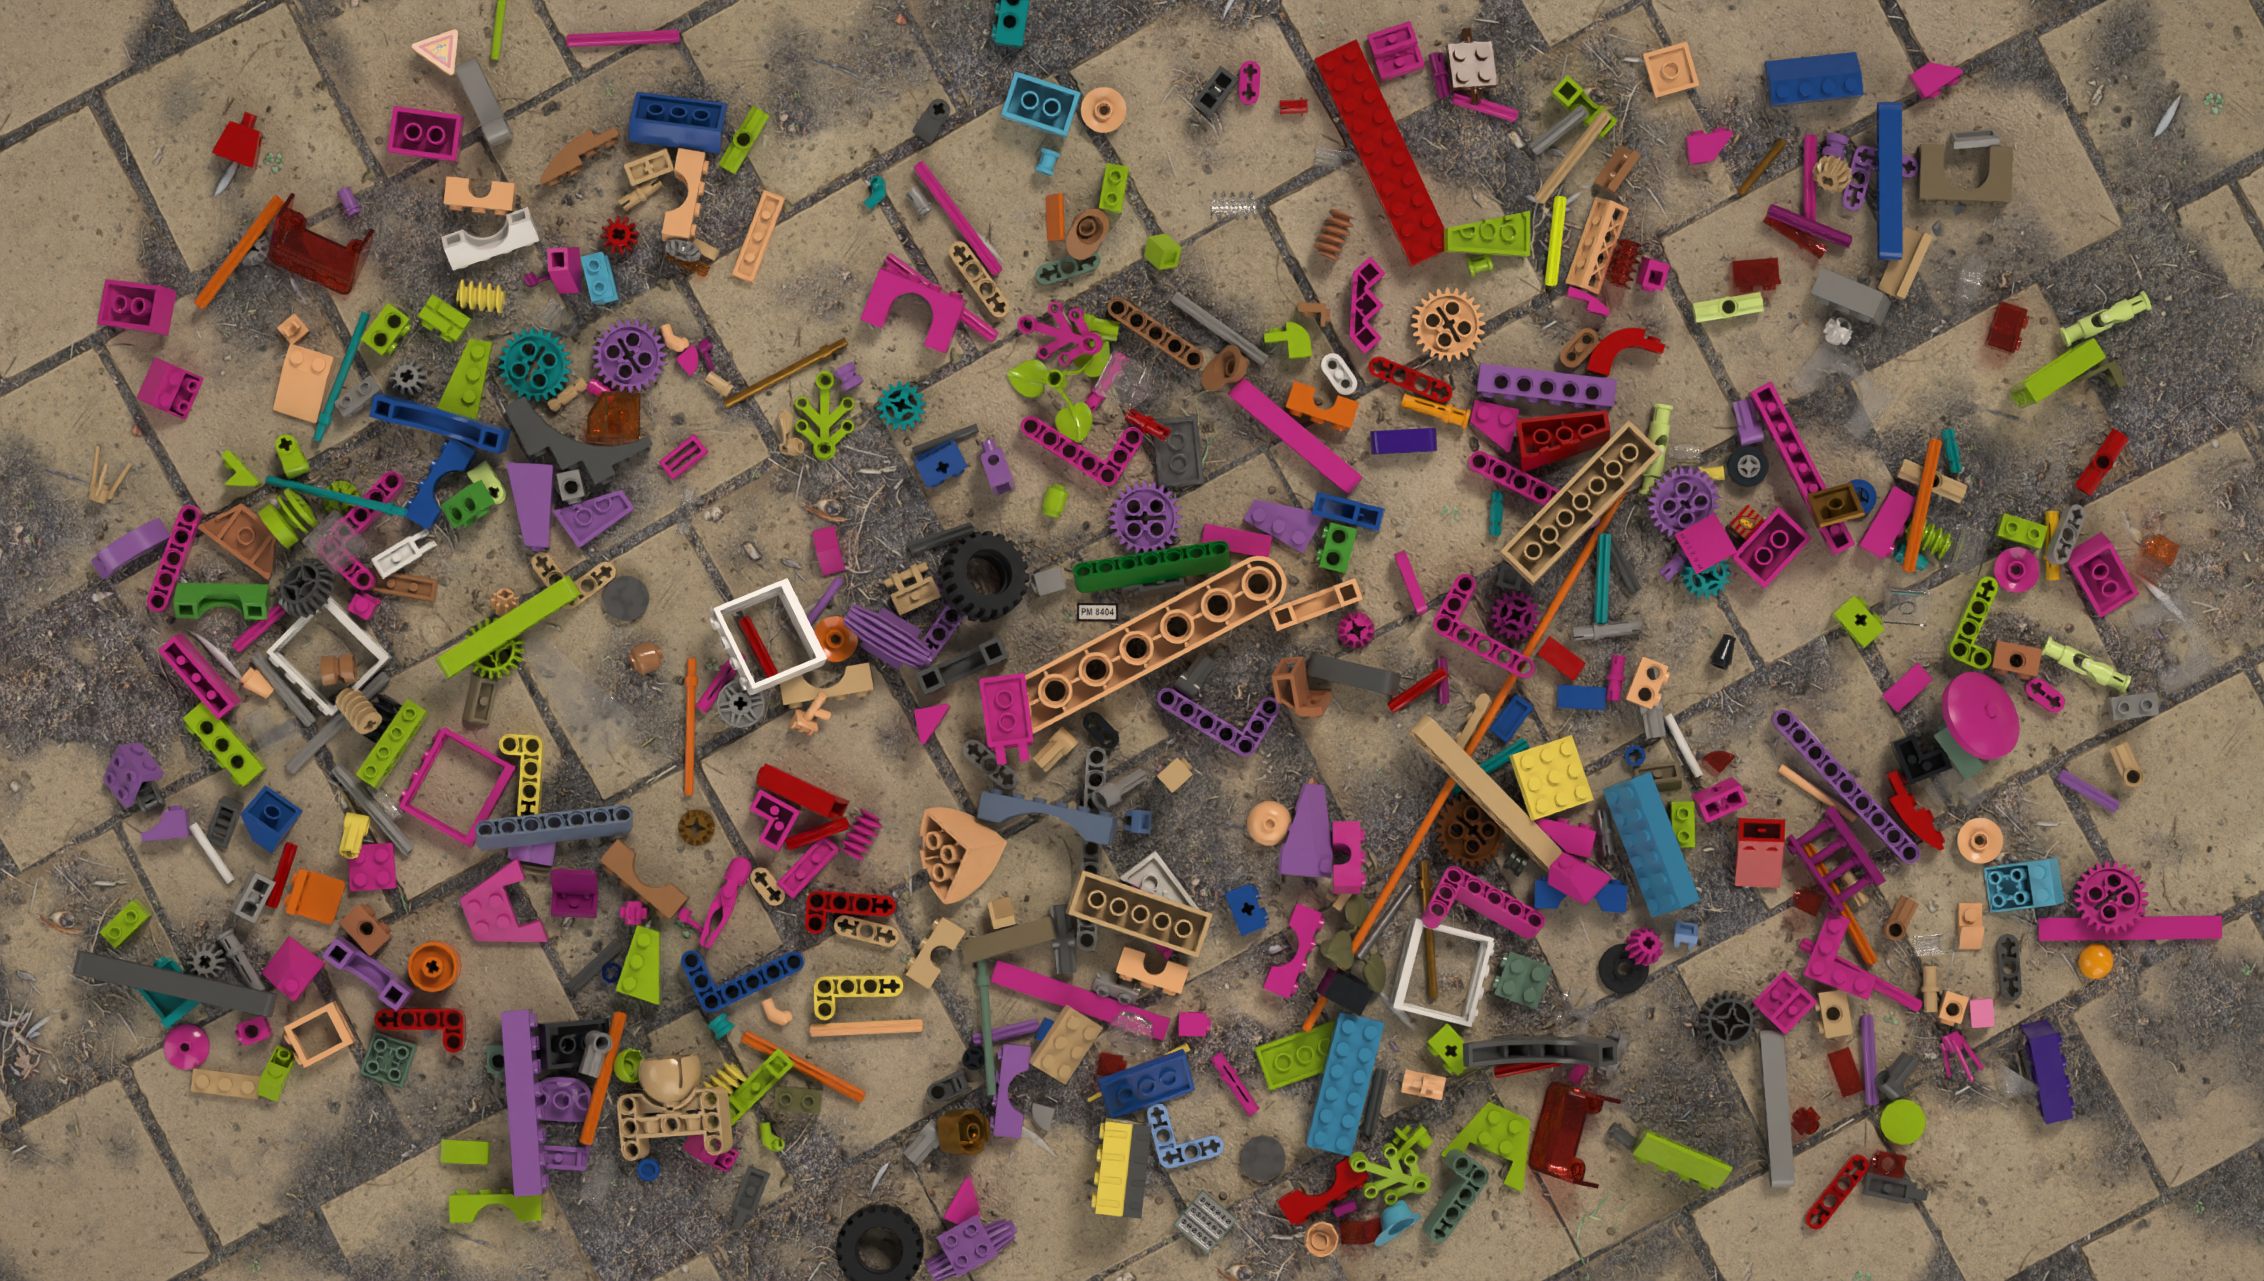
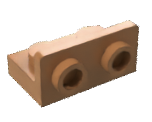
M1620 145L1595 179V183L1613 195L1641 155L1635 150L1631 152Z

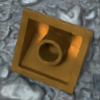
M1852 482L1807 494L1816 529L1865 516Z

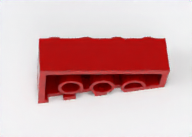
M1602 410L1516 419V439L1521 473L1604 446L1610 440L1608 411Z

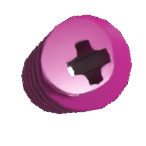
M860 808L859 811L863 814V817H855L859 824L850 825L854 833H845L849 841L841 840L845 848L840 849L854 858L863 861L864 857L860 852L868 853L869 849L865 844L873 845L874 842L870 836H878L874 828L882 829L883 826L879 822L882 819Z

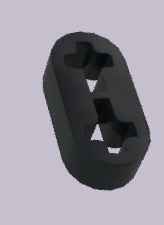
M1089 712L1083 718L1084 728L1103 747L1113 748L1118 744L1119 734L1100 714ZM1089 716L1092 718L1097 716L1099 718L1097 723L1102 727L1099 731L1094 726L1091 728L1087 726L1089 723L1087 718ZM1103 729L1108 734H1115L1113 738L1115 742L1113 744L1110 742L1105 744L1103 742L1105 737L1100 733Z

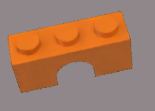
M1296 381L1293 382L1285 406L1286 409H1289L1288 414L1300 418L1304 414L1310 416V421L1323 425L1325 421L1333 424V429L1345 432V429H1351L1359 402L1337 395L1334 405L1330 409L1323 410L1318 408L1313 401L1316 388Z

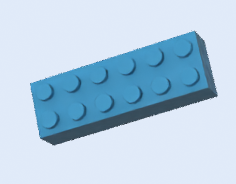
M1651 771L1603 788V793L1651 917L1682 909L1699 901L1700 898Z
M1337 1011L1305 1139L1306 1146L1351 1156L1384 1027L1382 1020L1363 1015L1358 1016L1347 1011Z

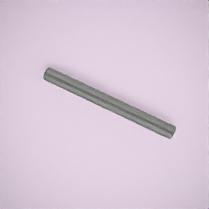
M380 672L362 690L368 701L390 681V678L384 672ZM341 711L286 763L285 766L291 773L297 772L348 722Z

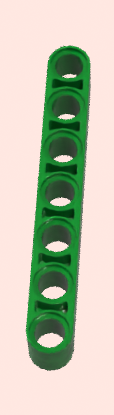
M1219 540L1082 562L1074 566L1073 576L1077 591L1089 593L1224 571L1231 566V557L1228 543Z

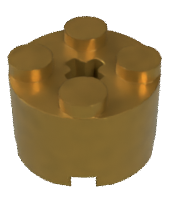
M952 1109L943 1116H940L937 1120L940 1149L951 1155H977L985 1149L983 1148L985 1142H989L990 1125L986 1116H982L977 1109Z

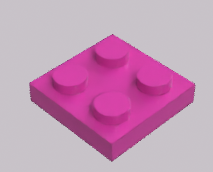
M393 842L364 844L361 846L358 858H348L350 892L397 888Z

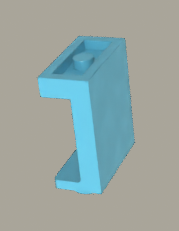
M603 252L582 256L581 261L591 301L596 305H601L619 300L608 255L604 256Z

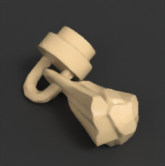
M782 410L777 415L783 435V440L779 444V450L784 455L798 456L804 451V442L799 438H791L793 414L788 410Z

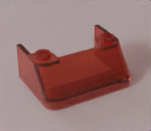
M291 193L275 218L268 250L269 260L281 268L339 294H349L355 286L369 255L375 230L370 229L363 241L352 239L347 244V247L306 229L307 220L304 215L292 209L295 194Z
M1557 1081L1551 1082L1545 1093L1528 1157L1529 1167L1534 1171L1572 1184L1598 1189L1599 1184L1584 1179L1585 1163L1582 1159L1576 1157L1587 1113L1598 1114L1603 1107L1604 1101L1620 1104L1621 1099Z

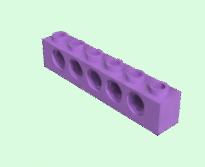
M1480 363L1476 392H1481V397L1494 398L1495 394L1504 395L1503 399L1517 401V397H1523L1529 403H1540V400H1548L1549 405L1562 406L1563 402L1572 403V408L1585 409V405L1595 406L1594 410L1608 411V408L1614 407L1617 380ZM1502 376L1506 379L1507 385L1504 389H1499L1495 386L1494 381L1496 377ZM1520 379H1525L1529 382L1530 387L1528 391L1523 392L1518 389L1517 383ZM1542 382H1549L1552 385V392L1550 394H1543L1541 392L1540 385ZM1567 384L1572 385L1575 389V394L1572 397H1567L1563 393V387ZM1588 387H1593L1597 390L1598 395L1596 399L1590 400L1586 397L1585 392Z

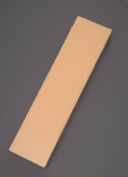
M766 190L763 191L732 276L754 283L785 202V197Z

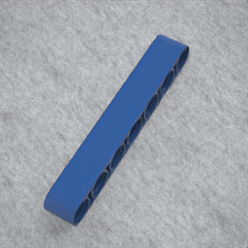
M1901 101L1877 102L1878 260H1902Z

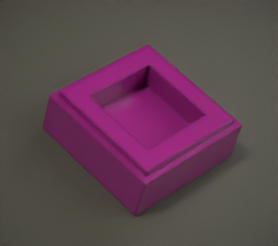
M1354 1199L1333 1206L1336 1218L1357 1209Z

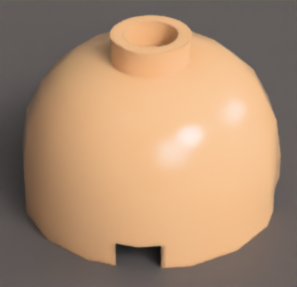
M1263 801L1256 804L1250 810L1247 817V829L1250 836L1257 843L1264 846H1275L1282 843L1288 837L1289 831L1287 829L1289 823L1292 824V818L1289 811L1282 804L1276 801Z

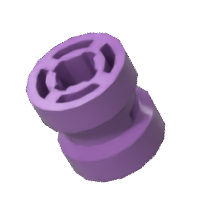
M1828 132L1825 139L1827 146L1823 148L1821 155L1829 157L1832 154L1837 159L1841 157V161H1843L1845 157L1843 149L1848 145L1849 138Z
M853 361L833 372L835 377L842 381L841 387L844 392L864 382L861 375H856V366Z

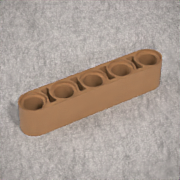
M1115 297L1109 301L1108 313L1116 321L1186 368L1197 370L1203 365L1204 356L1199 349L1123 298ZM1120 302L1124 305V311L1121 314H1114L1111 307L1114 303ZM1140 315L1143 318V324L1140 327L1132 326L1130 323L1132 316ZM1152 328H1159L1162 331L1160 339L1154 340L1149 336ZM1173 340L1179 341L1181 350L1173 353L1169 350L1168 344ZM1189 354H1198L1200 362L1197 365H1190L1187 361Z

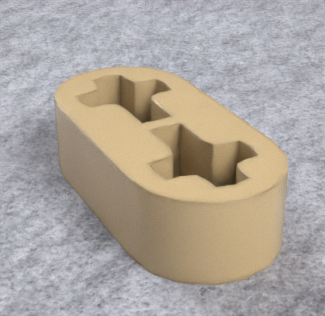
M691 238L690 242L700 249L701 255L713 261L716 260L720 252L718 249L697 238Z
M758 867L752 871L750 875L751 883L766 902L773 906L783 903L786 893L776 885L778 881L770 871L763 867ZM756 872L760 874L766 873L765 880L768 883L767 886L761 881L758 883L755 881L757 878ZM771 886L774 891L779 890L781 892L779 895L780 900H770L769 897L772 894L767 888Z

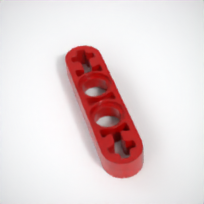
M1374 357L1369 362L1368 370L1370 374L1378 379L1438 403H1446L1452 397L1453 391L1451 386L1436 378L1384 357ZM1382 361L1383 367L1389 369V364L1394 367L1390 371L1389 378H1386L1384 376L1387 372L1380 370L1379 373H1375V368L1372 367V364ZM1402 369L1405 371L1406 379L1403 382L1395 381L1393 378L1395 370ZM1417 378L1426 379L1428 385L1425 390L1420 391L1415 388L1414 382ZM1431 381L1436 383L1434 388L1441 389L1442 386L1446 387L1448 396L1439 399V394L1432 391L1431 395H1428L1427 392L1431 388Z
M1855 1154L1849 1157L1807 1210L1804 1220L1810 1228H1822L1861 1180L1869 1168L1868 1160L1864 1156ZM1862 1159L1861 1164L1864 1167L1861 1170L1857 1168L1853 1174L1857 1175L1854 1179L1845 1170L1848 1168L1849 1171H1852L1854 1168L1852 1162ZM1842 1176H1846L1850 1180V1185L1846 1189H1840L1837 1185L1838 1179ZM1828 1194L1834 1195L1836 1203L1832 1207H1826L1823 1203L1824 1197ZM1818 1204L1824 1210L1829 1211L1827 1215L1823 1212L1820 1214L1819 1219L1821 1221L1819 1224L1816 1222L1810 1223L1812 1221L1810 1215H1817L1820 1209L1816 1208Z

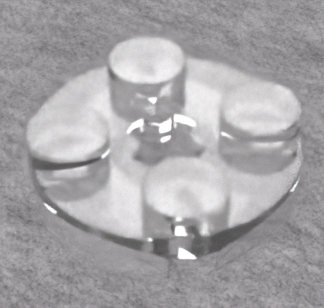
M1122 1011L1110 1022L1107 1038L1112 1044L1111 1047L1121 1055L1132 1057L1141 1052L1143 1054L1151 1046L1153 1025L1151 1021L1146 1020L1141 1015ZM1131 1031L1136 1036L1128 1038L1126 1032Z

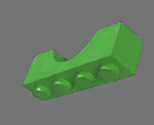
M177 583L173 603L176 618L199 619L204 612L211 608L228 606L240 611L244 619L268 620L271 598L269 584Z

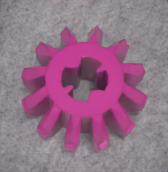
M1645 926L1631 931L1630 936L1625 940L1628 945L1624 949L1630 952L1628 959L1634 958L1635 965L1642 963L1643 966L1657 962L1664 952L1661 949L1664 943L1658 940L1661 934L1654 935V928L1647 930Z

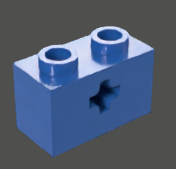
M954 438L913 459L927 488L941 485L944 483V479L950 476H959L968 467ZM941 461L944 463L945 466L942 469L938 465V463Z
M1248 883L1225 892L1241 936L1267 926L1265 921L1269 920L1265 907H1259L1257 900L1261 899L1256 886L1251 887V884ZM1248 902L1249 905H1254V908L1251 909L1252 914L1242 913L1243 903Z

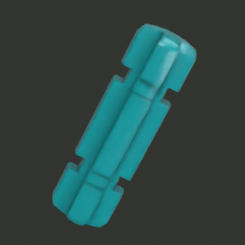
M1954 429L1943 430L1942 438L1945 440L1947 461L1950 462L1948 465L1951 474L1959 473L1963 469L1961 462H1959L1960 455L1957 441L1954 440L1956 438Z
M1492 491L1491 493L1492 504L1490 505L1489 522H1491V525L1489 526V535L1499 536L1502 532V526H1500L1503 516L1502 501L1504 500V493L1502 491Z

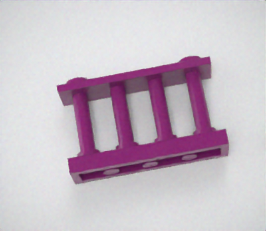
M1831 806L1823 812L1825 817L1821 823L1798 839H1795L1792 834L1786 838L1788 843L1785 845L1792 855L1796 854L1825 894L1827 897L1825 901L1828 907L1833 912L1836 910L1839 914L1845 910L1841 903L1867 885H1874L1877 888L1886 880L1834 806ZM1828 828L1830 830L1833 828L1838 835L1836 837L1837 840L1809 858L1801 847ZM1841 847H1847L1851 853L1850 859L1822 877L1815 865ZM1854 866H1860L1864 871L1863 878L1835 896L1828 884Z

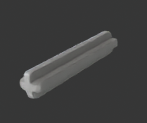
M1582 105L1578 106L1530 144L1532 151L1537 155L1543 152L1588 117L1587 110Z

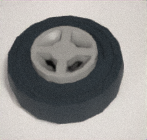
M1751 446L1740 447L1734 451L1728 459L1727 465L1728 474L1733 482L1744 487H1752L1761 483L1767 476L1769 468L1765 454L1758 448Z

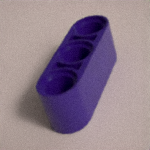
M1436 428L1370 431L1372 455L1437 451Z

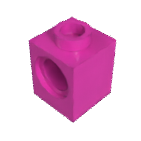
M1179 1012L1178 1035L1206 1036V1031H1211V1017H1206V1012Z
M261 1015L236 1025L238 1028L235 1030L239 1043L243 1042L244 1046L273 1036L267 1016ZM249 1025H255L258 1028V1035L256 1037H251L248 1034Z

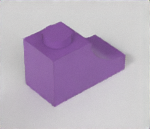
M182 805L168 806V811L162 812V819L157 826L149 831L141 832L142 842L192 836L189 826H191L189 809L182 810Z

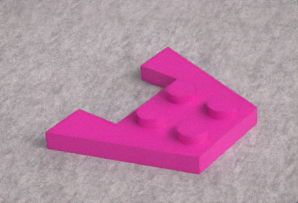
M518 856L461 896L460 902L475 941L548 942L541 919L519 925L506 891V885L525 880V874Z

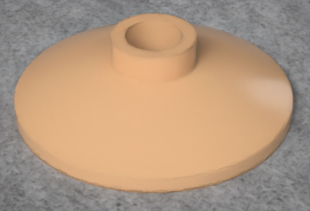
M1099 87L1093 89L1082 101V119L1093 131L1099 133L1112 132L1121 126L1126 117V103L1121 94L1112 88ZM1101 107L1108 109L1106 115L1100 114L1099 110Z
M1974 818L1966 822L1959 830L1957 845L1960 853L1967 860L1983 864L1994 860L1999 855L2003 847V835L2000 828L1993 821L1986 818ZM1977 836H1981L1983 839L1980 845L1975 843Z

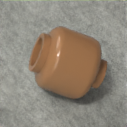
M649 641L632 647L628 655L632 670L642 675L659 669L661 659L664 658L660 646L655 647Z

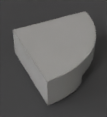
M1033 1102L1032 1113L1036 1123L1044 1130L1049 1131L1055 1108Z

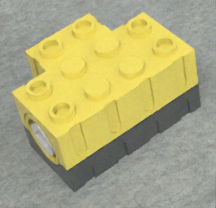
M1106 1118V1122L1101 1123L1099 1139H1103V1144H1098L1097 1162H1101V1166L1096 1167L1094 1184L1098 1185V1192H1093L1091 1206L1096 1208L1095 1214L1141 1219L1152 1123Z

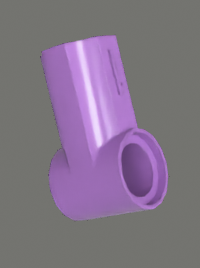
M1752 398L1732 403L1738 425L1736 427L1741 447L1764 441L1760 422L1757 421Z

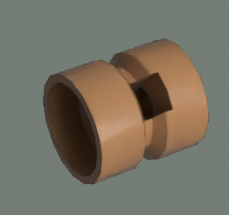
M354 653L340 654L339 658H336L335 655L321 656L320 669L324 686L335 685L339 681H342L343 684L357 682V664Z

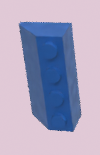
M1856 52L1765 61L1769 107L1860 98L1864 95L1862 73Z
M636 92L629 122V142L720 153L727 103Z

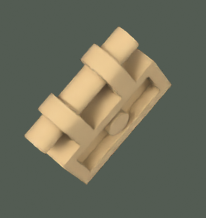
M926 562L918 565L915 563L910 566V569L899 574L898 572L891 574L892 577L884 580L887 589L895 585L898 589L897 592L890 596L900 616L942 597L933 577L930 576L923 579L921 573L929 570ZM915 577L917 583L905 588L902 582Z

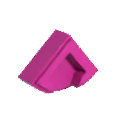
M693 344L676 358L690 376L697 370L699 362L698 351Z

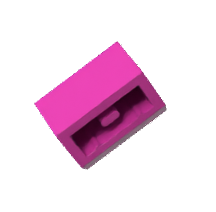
M154 357L136 399L186 420L204 378Z

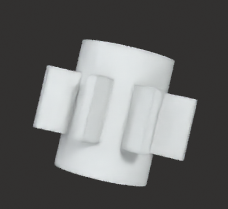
M1830 318L1825 325L1826 328L1823 330L1826 333V340L1832 345H1839L1841 342L1846 345L1853 333L1851 324L1844 318H1837L1836 321Z

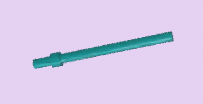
M361 312L323 413H320L317 419L319 423L312 438L316 441H322L327 425L330 426L333 419L331 415L335 407L334 402L339 397L370 314L366 312Z

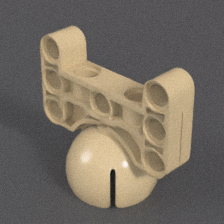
M697 1054L663 1056L661 1060H658L656 1057L640 1060L638 1078L645 1092L626 1094L617 1101L621 1152L626 1160L633 1161L645 1158L650 1151L649 1138L703 1134L705 1150L710 1155H719L731 1150L733 1138L728 1093L723 1087L697 1088L702 1076V1066ZM713 1093L716 1095L717 1098L716 1103L712 1100ZM630 1099L633 1101V1109L629 1105ZM700 1109H701V1111L692 1112V1113H691V1110H700ZM660 1112V1114L650 1115V1113ZM715 1116H716V1117L718 1118V1120H719L718 1126H717V1125L715 1124V1122H714V1117H715ZM673 1119L677 1122V1128L673 1126ZM632 1122L635 1124V1131L631 1127ZM717 1139L721 1142L720 1149L717 1147L716 1144ZM634 1145H636L638 1149L637 1154L634 1152Z

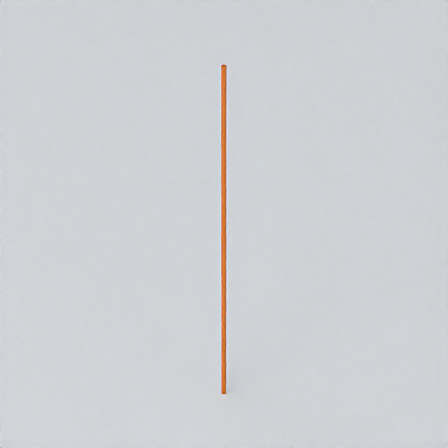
M1628 489L1601 517L1521 653L1522 655L1530 658L1596 546L1598 535L1606 529ZM1523 662V663L1520 664V666H1519V672H1520V673L1522 672V670H1523V668H1524V666L1526 665L1527 662ZM1510 673L1464 750L1470 757L1475 752L1518 676ZM1450 776L1353 939L1351 945L1353 946L1354 955L1455 786L1456 782ZM1320 995L1302 1026L1303 1030L1308 1033L1311 1031L1329 999Z

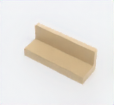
M1907 227L1904 228L1902 260L1889 261L1877 289L1901 301L1904 300L1933 236L1927 233H1918Z

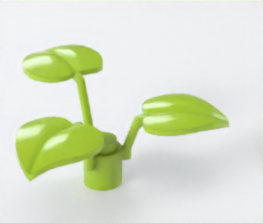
M1102 339L1103 346L1097 354L1089 355L1083 353L1073 359L1074 364L1080 368L1078 370H1064L1060 372L1057 369H1052L1048 371L1042 362L1028 360L1007 371V376L1012 386L1025 397L1036 398L1041 396L1045 390L1044 384L1059 391L1069 407L1062 408L1057 413L1055 418L1056 427L1061 434L1077 443L1083 441L1089 434L1093 424V414L1089 406L1083 402L1076 403L1073 406L1064 392L1068 384L1066 376L1080 374L1083 371L1091 378L1102 376L1108 370L1111 361L1110 345L1107 339ZM1094 340L1089 341L1091 347L1095 346Z

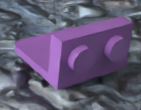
M138 742L117 746L103 776V780L125 808L131 807L142 782L159 780L164 772L144 746Z

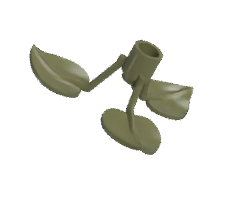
M1352 894L1346 902L1345 915L1352 928L1348 931H1338L1332 939L1324 940L1320 945L1322 956L1333 961L1341 969H1349L1352 966L1353 960H1359L1354 956L1350 934L1357 931V928L1360 929L1370 912L1368 904L1361 894ZM1371 954L1369 958L1364 957L1362 960L1365 963L1362 973L1369 987L1375 992L1381 993L1386 980L1385 963L1378 954Z

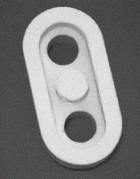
M1335 353L1327 354L1321 362L1323 373L1339 394H1352L1357 387L1355 376L1341 356ZM1330 361H1334L1337 364V367L1333 370L1328 367ZM1343 380L1349 381L1350 386L1348 388L1341 386Z

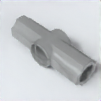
M1654 668L1647 670V676L1651 680L1656 679ZM1642 688L1639 690L1638 696L1640 700L1647 701L1650 698L1648 689ZM1662 698L1658 706H1653L1651 710L1638 705L1640 716L1642 715L1646 739L1666 736L1662 716Z

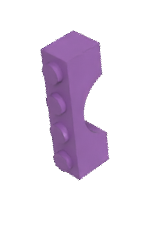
M1004 1043L1003 1048L999 1047L997 1061H1002L1001 1071L996 1070L995 1083L999 1084V1090L993 1096L992 1107L997 1108L996 1116H991L990 1129L994 1130L993 1135L1021 1138L1024 1114L1011 1104L1008 1096V1087L1011 1080L1017 1074L1029 1070L1030 1045Z

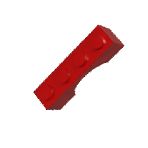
M1346 1156L1335 1163L1336 1175L1334 1182L1325 1192L1310 1195L1295 1188L1277 1199V1203L1290 1224L1296 1223L1299 1226L1309 1219L1308 1215L1316 1211L1318 1214L1328 1208V1202L1333 1199L1337 1202L1348 1195L1346 1191L1353 1187L1359 1189L1368 1183L1366 1179L1369 1178L1366 1170L1363 1172L1354 1171L1349 1164L1350 1156Z

